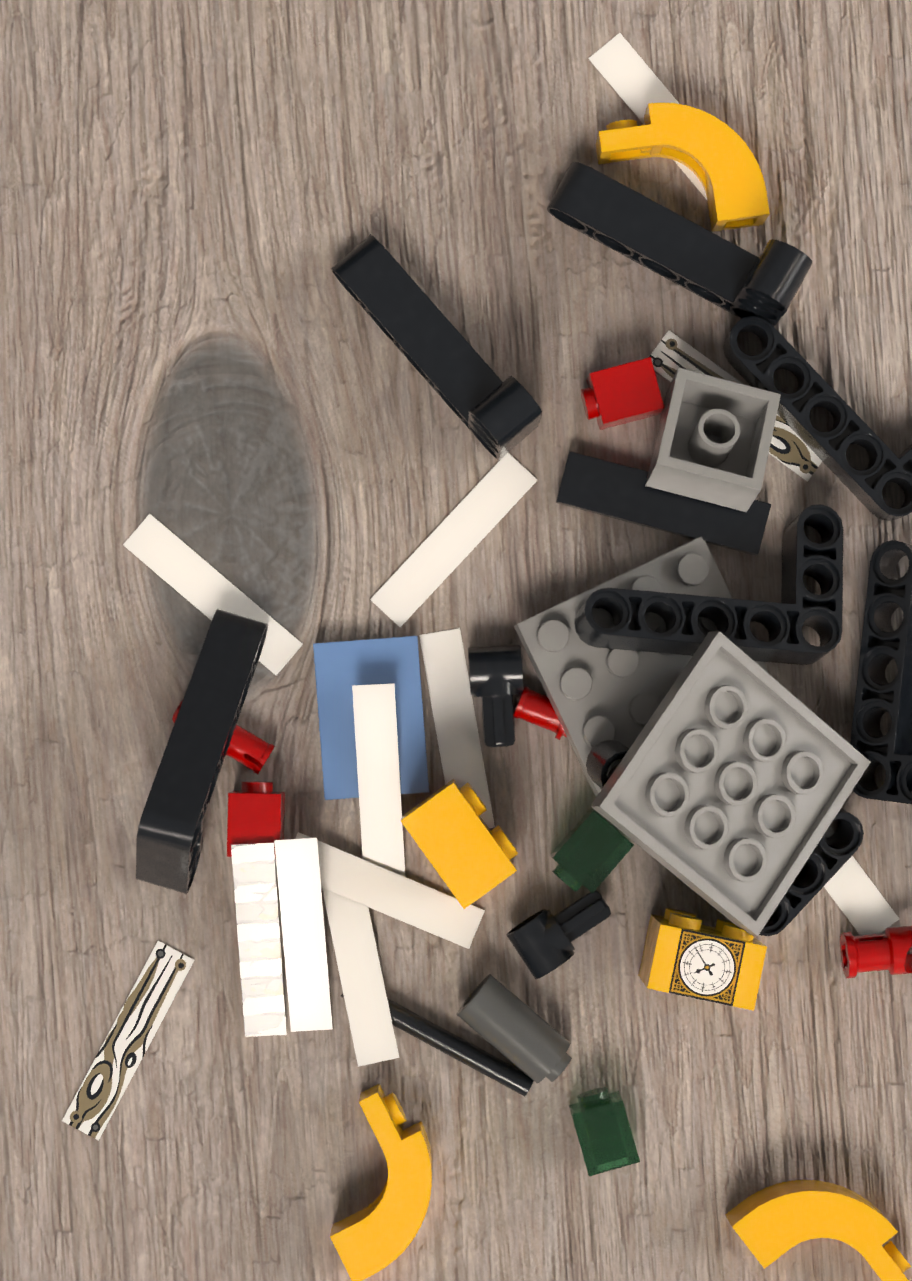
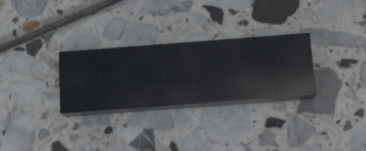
M569 451L556 499L557 504L694 540L702 537L706 543L755 556L759 554L771 504L754 500L748 511L743 512L645 486L648 475L647 471Z

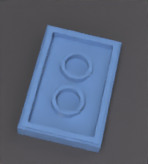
M418 636L313 643L325 800L359 798L353 685L395 683L401 794L429 792Z

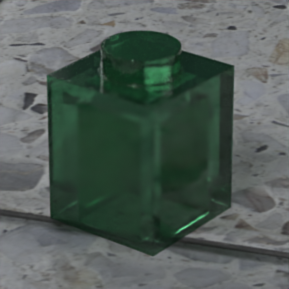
M590 808L550 854L558 863L552 872L575 892L583 885L593 893L634 844L595 810Z
M603 1087L578 1095L579 1102L569 1105L588 1175L593 1176L640 1162L619 1091L609 1094L608 1088Z

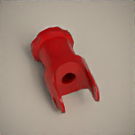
M912 926L885 928L884 933L859 936H853L851 932H842L840 934V953L845 977L855 978L857 973L883 970H888L891 975L912 973V954H907L912 947Z

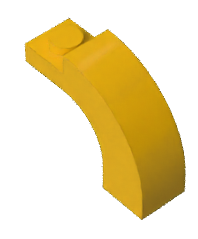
M648 103L644 114L645 125L638 126L636 120H620L606 125V130L599 131L596 140L598 164L663 157L676 160L693 171L706 192L712 232L763 225L770 215L764 177L754 154L731 127L703 110L677 103Z
M380 1084L361 1092L359 1104L385 1155L388 1167L387 1181L381 1193L371 1204L334 1223L330 1238L352 1281H362L387 1267L405 1251L422 1225L431 1195L432 1157L427 1133L422 1121L402 1130L400 1124L407 1121L404 1111L395 1094L391 1093L385 1096Z
M792 1180L777 1183L752 1194L725 1214L732 1228L764 1269L789 1249L803 1241L814 1238H830L842 1241L856 1249L882 1281H909L903 1273L911 1265L892 1241H889L882 1247L898 1231L871 1202L843 1186L819 1180Z

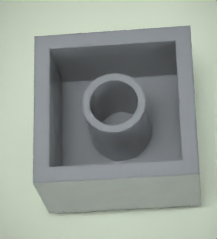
M678 367L666 391L664 409L660 417L645 486L747 512L761 491L781 394Z

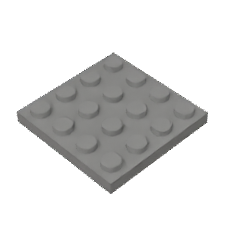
M702 536L514 625L595 797H597L602 789L592 781L587 773L586 762L592 748L600 742L614 740L619 741L630 749L692 656L597 648L587 645L576 633L574 624L576 614L590 595L602 588L733 599ZM602 608L592 609V617L599 626L604 628L614 627V619L607 610ZM652 612L645 613V622L650 629L659 633L666 632V624L662 617ZM698 617V627L706 636L709 632L717 631L716 625L709 618ZM755 661L768 673L764 662ZM618 759L610 765L607 773L608 779L622 759Z
M712 631L707 634L597 795L591 807L737 927L745 930L752 936L758 937L871 762L720 631Z

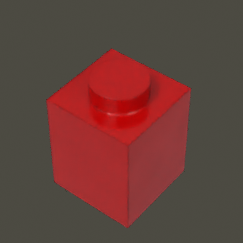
M651 357L589 373L586 380L588 388L580 390L587 419L597 418L599 430L660 415L664 409Z
M242 781L241 791L228 793L227 857H232L231 845L274 843V840H284L285 792H273V782Z

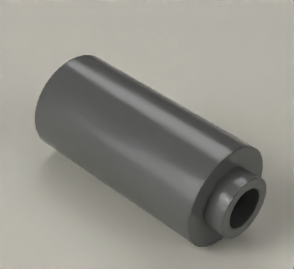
M491 974L474 989L456 1014L536 1083L541 1082L545 1077L553 1082L565 1070L572 1059L566 1053L571 1043Z

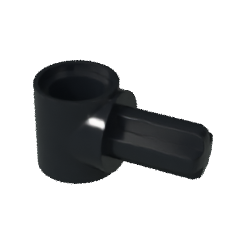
M505 645L468 648L470 693L473 697H481L484 743L488 747H508L514 745L516 740L513 695L521 694L520 692H523L521 646Z
M593 890L556 915H553L550 910L546 909L538 911L519 923L506 935L534 978L538 979L570 959L575 953L573 951L575 948L571 942L610 917L611 911L601 894Z

